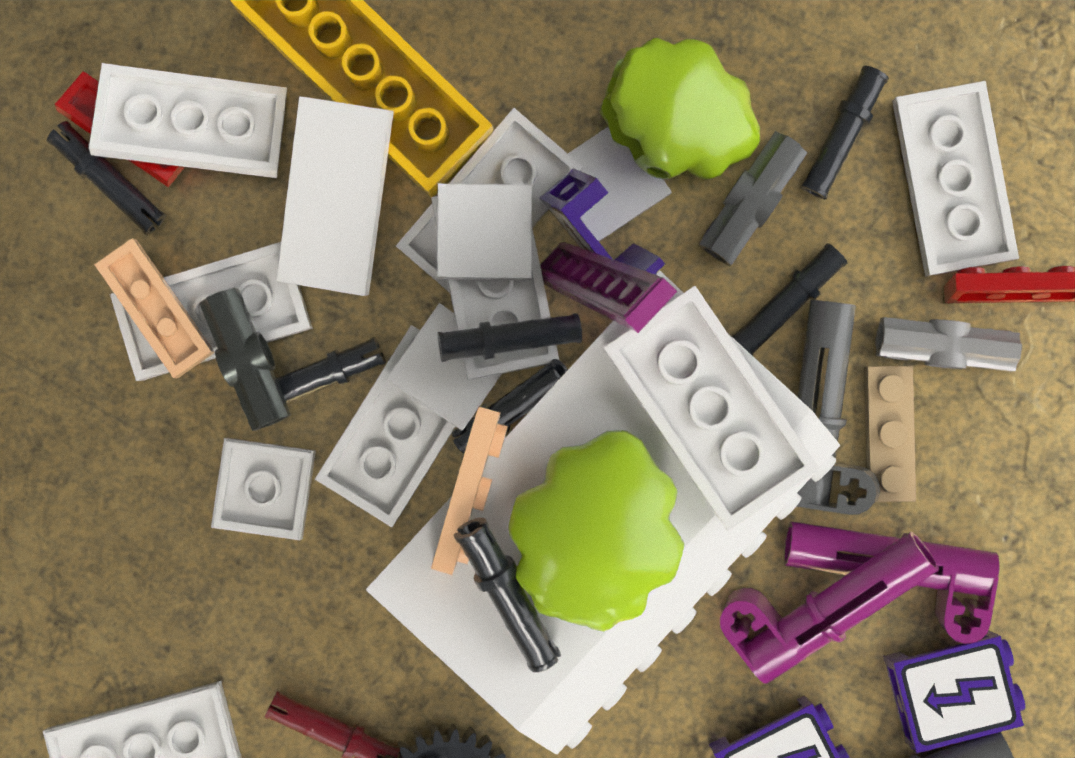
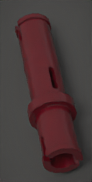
M278 690L264 716L266 719H271L342 752V758H384L386 754L398 757L400 752L398 746H393L365 733V727L359 724L352 727L283 695Z

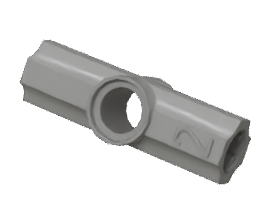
M882 317L880 318L875 340L876 356L898 360L923 361L926 366L949 369L975 367L1013 372L1016 371L1022 350L1020 333L988 328H973L970 323L938 319L922 322Z

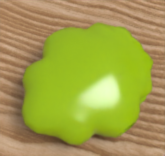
M653 38L641 47L630 49L623 59L618 60L612 73V78L606 87L600 114L607 123L612 140L628 147L635 163L647 174L659 179H670L688 171L696 177L705 180L721 176L730 165L750 157L759 145L760 126L752 110L750 91L745 81L728 74L724 70L714 49L707 43L695 39H685L676 44H671L660 38Z
M626 430L606 431L582 445L560 448L550 455L545 470L544 482L522 492L516 497L508 525L509 536L521 553V559L516 570V579L532 597L537 611L543 615L605 632L619 622L641 616L647 605L648 593L660 586L671 583L676 577L685 545L679 532L670 521V514L675 506L678 491L672 478L656 466L642 440Z

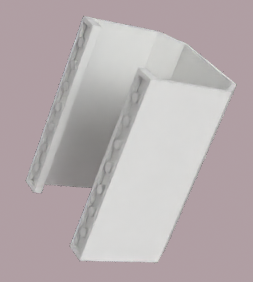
M661 271L656 274L663 277L677 290L664 306L684 293ZM615 321L601 333L504 439L499 458L488 456L482 477L492 479L484 510L473 509L470 520L479 517L486 518L489 528L504 555L511 556L518 566L521 553L508 532L512 509L517 495L544 482L545 470L550 455L562 447L582 445L606 431L626 430L642 440L656 466L672 478L678 491L675 506L670 514V521L679 532L685 545L676 577L671 583L660 586L648 593L647 605L641 616L619 622L613 628L602 632L590 629L587 626L569 623L559 618L549 617L537 611L552 641L559 648L561 657H557L558 662L545 671L539 673L530 671L527 661L511 633L506 628L487 591H480L473 579L475 571L470 562H468V565L457 562L453 575L431 569L452 496L366 589L368 593L515 729L556 755L565 745L573 749L584 739L592 727L588 720L601 706L607 711L618 702L627 689L623 682L636 668L640 672H644L657 659L662 651L658 646L662 639L671 630L675 634L680 633L692 621L697 613L693 608L695 603L706 592L710 596L716 594L732 575L728 567L740 554L745 558L752 555L767 537L762 530L775 516L782 520L789 515L802 498L797 492L810 478L815 482L820 480L836 462L832 454L838 449L840 444L814 412L733 337L731 339L820 469L731 530L727 531L603 350L605 346L630 330ZM526 592V594H527L529 600L531 601L532 605L534 606L532 597Z

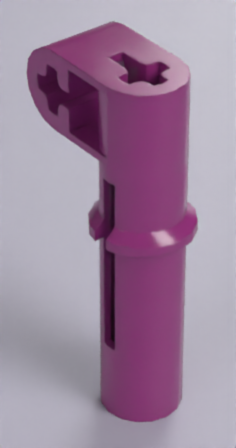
M791 521L785 541L784 565L847 575L872 557L837 552V550L875 556L900 538ZM922 541L935 559L939 570L916 586L938 589L935 603V616L938 623L955 641L965 644L981 640L988 633L991 625L1000 571L997 552ZM953 592L978 595V600L964 598L962 604L953 596ZM966 607L970 612V616L961 617L960 623H958L954 617L955 615H963Z
M911 531L819 594L815 591L807 594L805 603L783 618L759 590L749 587L733 591L727 598L722 611L720 628L754 675L763 683L768 684L831 641L838 643L846 639V631L936 573L939 568L924 543ZM738 611L743 615L753 614V620L751 621L747 616L739 619L737 617ZM765 624L769 627L749 640L748 634L751 626L754 631H757Z

